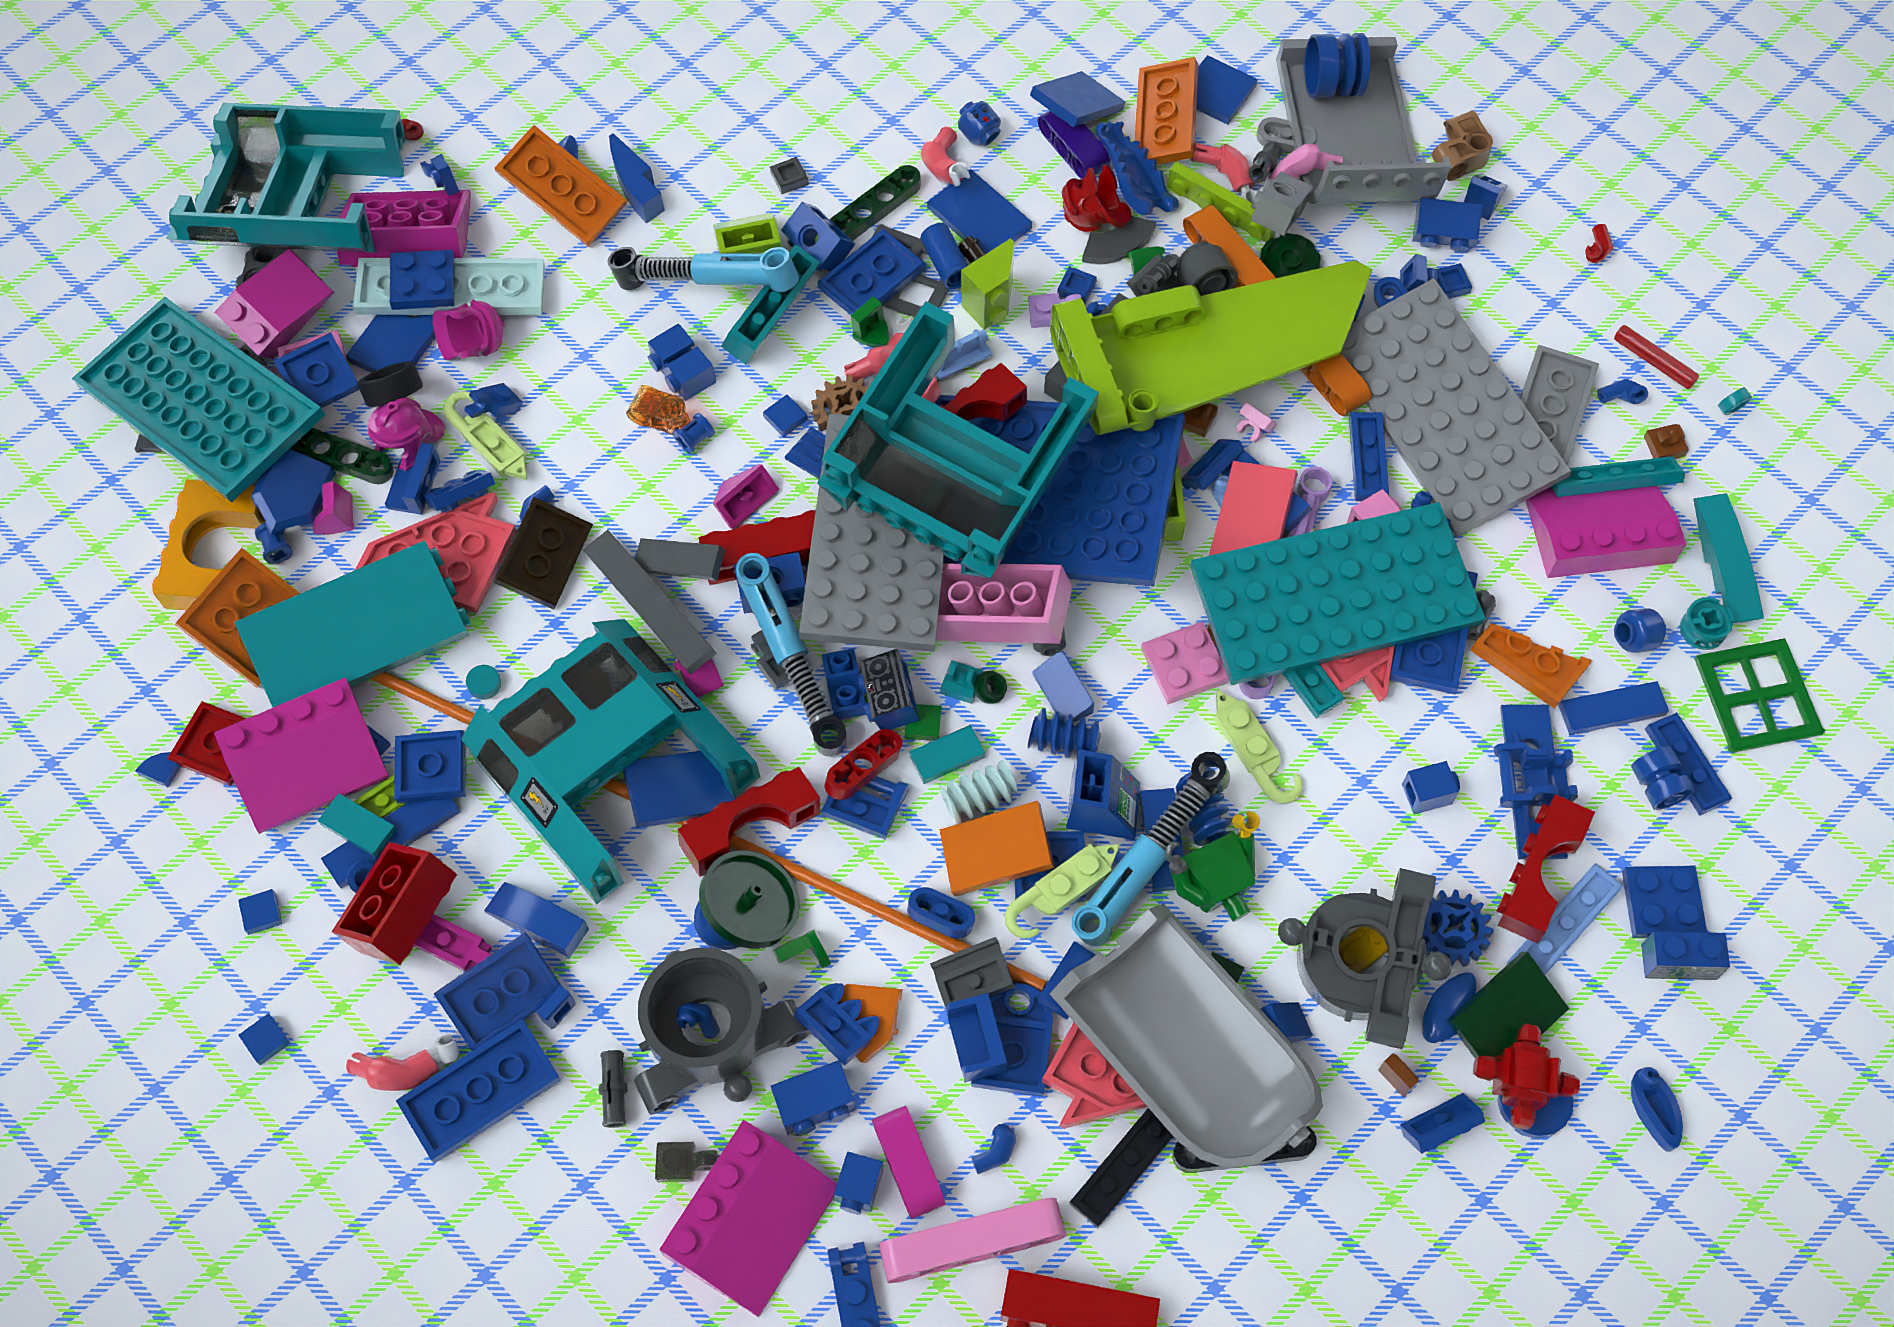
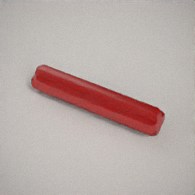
M1622 325L1617 330L1614 336L1616 342L1684 388L1690 389L1699 378L1697 372L1629 326Z

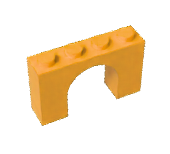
M186 479L183 491H180L177 497L178 508L175 519H172L169 524L170 536L167 546L161 552L159 574L152 583V592L163 608L187 610L220 573L221 569L202 568L192 564L194 548L203 536L222 527L256 529L259 525L266 522L259 508H256L251 499L256 485H250L231 503L205 482Z

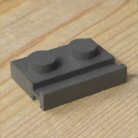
M996 937L930 963L945 1009L946 1004L986 993H988L990 998L1015 988L999 940Z

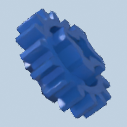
M1454 889L1450 897H1447L1444 890H1440L1436 899H1432L1425 919L1422 936L1426 942V954L1431 951L1441 952L1448 956L1452 967L1456 960H1459L1463 967L1468 965L1470 957L1475 961L1479 960L1482 956L1481 950L1486 951L1491 944L1486 938H1490L1494 932L1493 928L1485 926L1491 920V915H1482L1480 913L1484 904L1480 902L1474 906L1471 903L1472 894L1470 893L1462 899L1459 898V891L1457 889ZM1431 918L1433 919L1432 924L1435 926L1434 934L1432 933L1430 926ZM1472 922L1475 926L1476 935L1471 930ZM1462 923L1459 929H1454L1453 931L1450 930L1446 934H1444L1448 927L1451 928Z

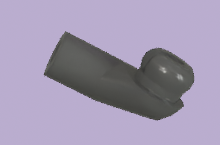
M1486 590L1476 592L1486 620L1481 625L1468 628L1467 638L1476 641L1482 635L1485 624L1496 607L1494 595Z

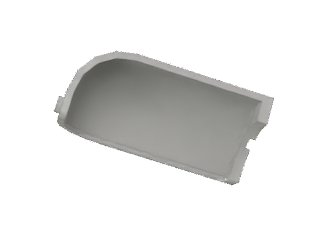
M1165 904L1148 909L1127 931L1115 940L1119 945L1117 949H1113L1106 956L1100 952L1087 962L1075 967L1050 993L1052 998L1174 1138L1201 1160L1225 1168L1254 1166L1288 1143L1293 1148L1298 1146L1310 1134L1306 1127L1318 1116L1323 1107L1321 1088L1310 1066L1294 1045Z

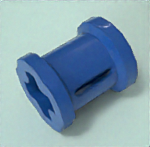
M699 412L682 429L676 428L672 432L676 442L688 454L694 452V447L706 437L710 438L715 435L712 425Z
M265 523L255 529L254 534L256 539L262 543L264 549L262 556L268 564H279L288 560L292 556L293 550L286 543L283 536L285 529L283 532L270 535Z

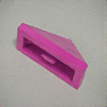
M758 464L723 481L712 504L728 527L734 529L775 494L779 488L764 466Z

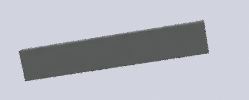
M608 529L582 549L690 675L717 654L713 647Z

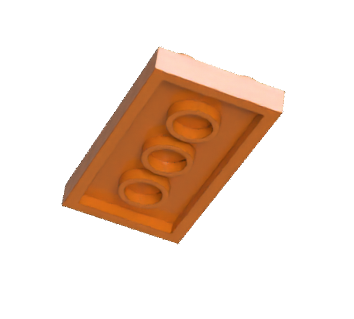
M1196 57L1139 68L1134 141L1138 140L1140 142L1141 149L1148 148L1147 158L1149 160L1156 159L1157 165L1194 158L1198 62Z
M534 124L494 167L495 172L587 247L595 241L627 205V199Z

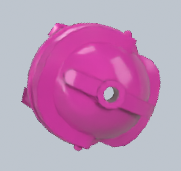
M473 299L470 302V306L465 302L457 308L448 311L437 310L433 313L436 341L445 360H451L458 356L460 359L479 357L481 352L482 356L487 357L496 352L502 344L503 327H505L504 321L499 317L495 309L486 302Z
M408 397L379 406L368 419V434L376 444L374 450L382 452L384 448H403L404 453L401 456L399 468L404 471L413 467L421 442L429 444L430 441H439L445 432V425L437 415L422 409L418 402Z

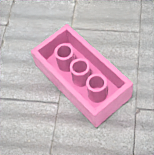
M943 564L935 641L1060 644L1073 586L1062 565L999 564L991 578L961 574V564Z

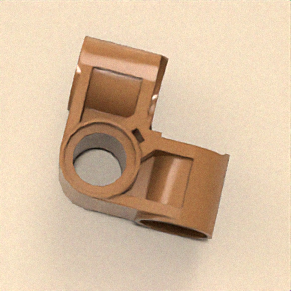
M1471 110L1444 121L1443 125L1449 140L1439 144L1431 155L1435 163L1441 162L1443 157H1449L1451 169L1446 180L1453 181L1465 174L1485 167L1489 159L1493 139L1481 123L1478 114Z

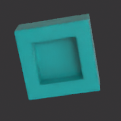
M951 660L940 687V694L972 704L976 694L974 683L977 676L983 673V670Z

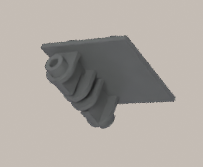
M1157 254L1129 279L1126 284L1136 297L1181 287L1180 281L1174 274L1180 268V257L1176 254H1168L1161 258Z

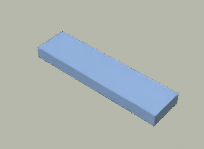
M1595 863L1556 906L1547 930L1538 944L1527 939L1506 964L1510 963L1520 952H1528L1546 975L1622 889L1623 885Z

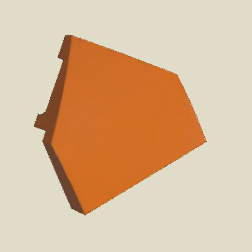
M846 984L844 986L843 996L838 1005L848 1000L861 1001V1011L855 1021L870 1016H877L879 1018L878 1029L872 1037L871 1043L856 1056L861 1063H867L893 1040V1035H898V1029L896 1028L899 1001L902 1000L903 989Z

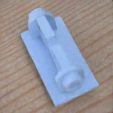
M975 329L972 334L955 341V346L935 375L939 381L993 355V352L986 344V341L989 339L984 329L980 331Z

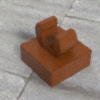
M1207 403L1185 411L1184 429L1205 438L1217 415L1218 406Z
M1676 423L1647 430L1644 435V440L1653 458L1673 456L1677 459L1685 457L1689 451L1684 440L1685 434L1680 424L1677 425Z

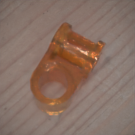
M641 385L638 388L626 411L627 417L632 422L643 427L666 432L670 435H673L672 432L676 428L682 429L690 422V417L685 412V403L681 397L657 390L648 385Z

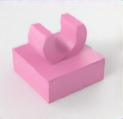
M1246 402L1239 413L1247 419L1238 423L1236 431L1242 434L1246 427L1253 426L1254 433L1249 440L1256 443L1262 436V429L1271 434L1278 423Z

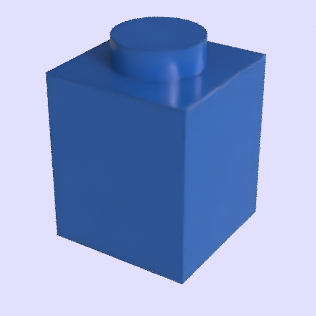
M1447 761L1407 771L1402 787L1415 815L1452 805L1459 793L1460 781L1456 772L1450 770Z
M847 1151L834 1192L835 1202L840 1203V1209L857 1215H861L862 1210L872 1211L884 1171L883 1161Z

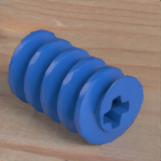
M1042 708L1038 715L1034 717L1027 748L1029 749L1036 740L1038 751L1043 752L1048 744H1050L1053 755H1056L1061 747H1064L1065 758H1070L1075 750L1078 753V749L1097 752L1101 738L1099 721L1095 720L1091 728L1087 729L1086 718L1082 717L1075 726L1073 725L1071 714L1067 716L1064 722H1060L1059 711H1055L1052 717L1047 719L1046 708Z
M1207 768L1203 773V778L1210 779L1216 774L1215 769ZM1191 772L1179 779L1175 787L1178 795L1179 791H1184L1183 786H1186ZM1223 793L1216 794L1213 797L1210 796L1207 801H1202L1203 806L1199 805V811L1195 810V816L1191 815L1190 817L1192 821L1189 822L1188 826L1189 830L1194 833L1193 841L1197 846L1203 847L1232 832L1226 831V828L1233 824L1232 818H1221V816L1229 811L1228 806H1217L1224 799Z

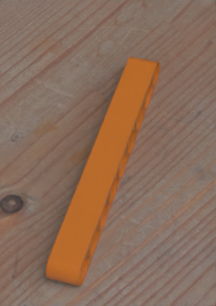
M1208 205L1183 219L1184 231L1193 244L1206 242L1220 246L1224 250L1238 274L1234 288L1276 279L1213 205ZM1341 353L1300 369L1330 406L1341 416L1349 414L1371 400L1372 395L1367 383Z

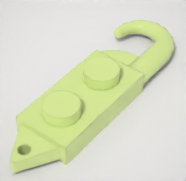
M461 391L450 395L443 405V412L446 419L462 434L463 438L502 478L507 475L527 480L525 466L527 457L525 452L486 413L475 418H471L469 415L463 418L455 410V405L458 401L463 399L473 401L469 397L470 392Z
M1218 690L1216 694L1217 713L1214 716V721L1248 773L1252 774L1264 794L1270 800L1285 804L1295 801L1303 790V781L1300 775L1297 773L1293 775L1295 786L1290 792H1281L1277 789L1270 776L1279 768L1281 761L1279 751L1245 700L1238 701Z
M1090 843L1037 881L1035 886L1016 898L1007 907L1004 918L1009 932L1022 939L1038 935L1040 932L1038 928L1031 930L1021 929L1016 922L1017 916L1031 905L1045 915H1057L1110 875L1112 864L1119 850V844L1093 847Z

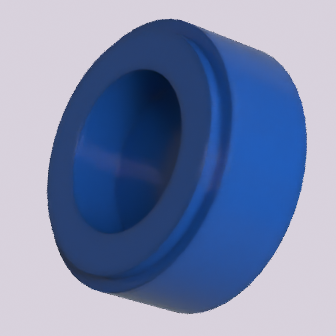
M361 859L349 867L347 882L353 892L356 893L376 862L369 859Z

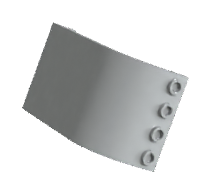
M1396 36L1367 37L1370 47V76L1366 92L1363 96H1351L1349 94L1348 97H1341L1336 88V92L1332 97L1311 98L1307 93L1304 58L1308 39L1281 40L1276 63L1287 119L1290 120L1291 139L1294 141V150L1302 146V142H1307L1310 139V133L1305 129L1299 128V122L1307 124L1315 130L1317 137L1314 144L1319 147L1320 151L1343 157V163L1336 164L1339 166H1334V161H1327L1324 171L1314 169L1307 174L1299 176V180L1314 186L1308 199L1310 204L1418 201L1421 197L1435 199L1441 192L1451 169L1449 157H1443L1441 162L1426 163L1425 158H1422L1420 163H1417L1394 62V55L1398 47Z

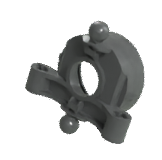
M1399 868L1391 901L1378 896L1377 889L1371 888L1369 893L1339 894L1319 906L1310 917L1306 926L1297 918H1287L1278 927V936L1284 944L1288 946L1298 945L1297 968L1302 984L1311 998L1323 1009L1344 1018L1345 1022L1368 1020L1365 1041L1403 1049L1409 1026L1408 1011L1411 992L1418 984L1423 972L1428 978L1441 981L1446 979L1452 971V963L1447 955L1441 952L1426 954V942L1422 936L1428 908L1434 895L1436 876ZM1355 927H1368L1377 931L1384 938L1388 947V959L1379 971L1371 974H1359L1350 970L1343 963L1339 954V942L1348 930Z
M714 948L671 951L645 981L638 1001V1021L645 1041L638 1045L642 1052L651 1051L659 1064L641 1072L634 1079L635 1086L650 1115L658 1114L671 1108L681 1097L704 1083L711 1085L725 1082L723 1091L727 1099L737 1103L745 1101L752 1092V1083L741 1072L752 1064L751 1061L767 1051L793 1046L810 1034L794 1017L795 1010L798 1008L793 999L785 1000L765 1010L762 994L768 989L765 981L758 984L750 969L741 960L728 952ZM687 1002H717L727 1009L731 1018L730 1028L725 1037L717 1043L708 1046L696 1045L688 1041L683 1034L682 1028L676 1022L677 1009Z

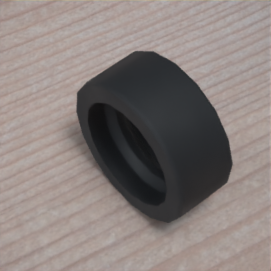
M411 361L400 362L376 370L362 377L357 383L364 402L368 407L388 404L389 402L407 397L423 387L415 363Z

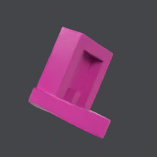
M334 481L322 484L323 512L314 520L313 533L317 535H330L354 530L352 494Z
M712 658L691 675L675 659L673 665L676 671H680L686 686L697 698L724 686Z

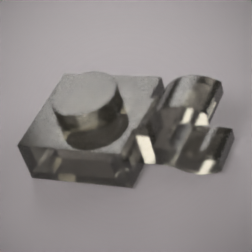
M657 1142L655 1180L657 1183L694 1182L695 1171H710L720 1155H718L717 1150H703L695 1153L696 1145L694 1142Z

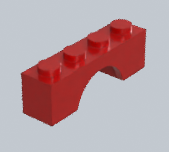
M999 363L993 369L985 370L975 383L969 387L962 388L953 400L940 407L966 421L987 417L1004 422L1027 404V386L1004 364ZM925 469L930 475L934 474L933 472Z
M800 767L791 771H782L770 782L760 787L753 786L733 801L722 802L714 807L711 812L699 818L693 817L687 820L677 829L679 846L698 876L701 877L716 859L730 852V842L740 828L754 821L769 820L780 823L791 830L820 814V796Z
M1556 794L1549 805L1542 803L1534 820L1535 823L1540 824L1536 835L1531 832L1529 833L1522 848V852L1527 854L1524 864L1517 862L1509 879V882L1515 884L1511 894L1504 892L1496 912L1502 914L1497 926L1538 944L1547 930L1558 903L1547 891L1541 875L1542 862L1556 854H1575L1586 836L1595 811Z

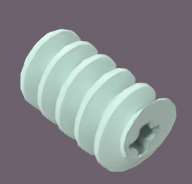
M1004 760L998 761L997 770L992 765L985 766V776L979 770L973 771L972 781L967 775L960 776V787L954 780L947 781V791L940 785V791L946 808L957 824L961 823V812L964 811L972 819L974 818L973 807L977 806L984 814L987 813L986 802L989 801L997 809L999 808V797L1002 796L1009 804L1012 803L1011 792L1015 791L1017 793L1014 777Z

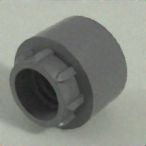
M1200 242L1188 247L1180 256V268L1177 270L1176 275L1182 286H1195L1200 296L1234 288L1238 274L1220 246Z

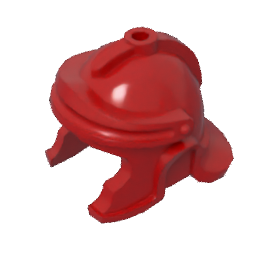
M1109 165L1102 166L1098 183L1094 170L1091 167L1087 169V174L1083 179L1072 178L1062 188L1061 194L1065 220L1080 231H1096L1104 223H1110L1114 227L1121 228L1126 226L1132 215L1129 206L1119 200L1116 192L1118 188L1117 179Z

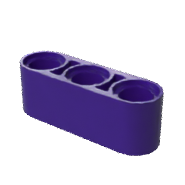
M1051 111L1038 116L1037 123L1041 133L1080 179L1086 176L1087 169L1091 167L1096 174L1102 170L1103 165L1110 166V157L1106 148L1085 124L1072 127Z

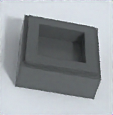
M797 157L769 166L770 174L781 195L809 185L808 177Z

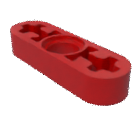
M889 729L878 730L828 770L824 783L827 794L839 800L848 799L895 762L899 757L902 747V739L899 734ZM881 745L884 748L880 751V754H878L879 747ZM865 759L873 767L862 769L855 764V761ZM849 773L847 784L845 782H841L847 777Z

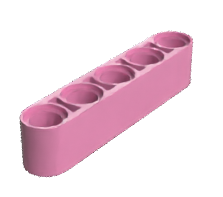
M1051 1197L888 1239L879 1244V1250L887 1283H899L1055 1242L1066 1237L1067 1234L1057 1198Z

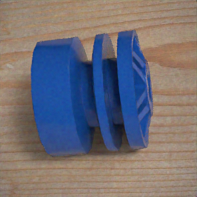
M1342 33L1338 42L1334 34H1311L1306 45L1304 58L1305 85L1309 97H1332L1336 92V88L1341 97H1348L1349 94L1351 96L1364 95L1370 76V47L1365 33H1353L1352 36L1350 33Z

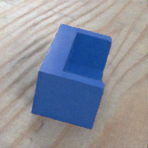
M988 993L946 1004V1015L964 1083L1007 1072V1060Z

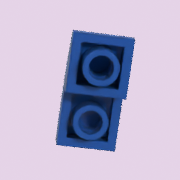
M854 648L821 654L833 714H836L840 720L866 715L864 694L858 682V675L860 674Z

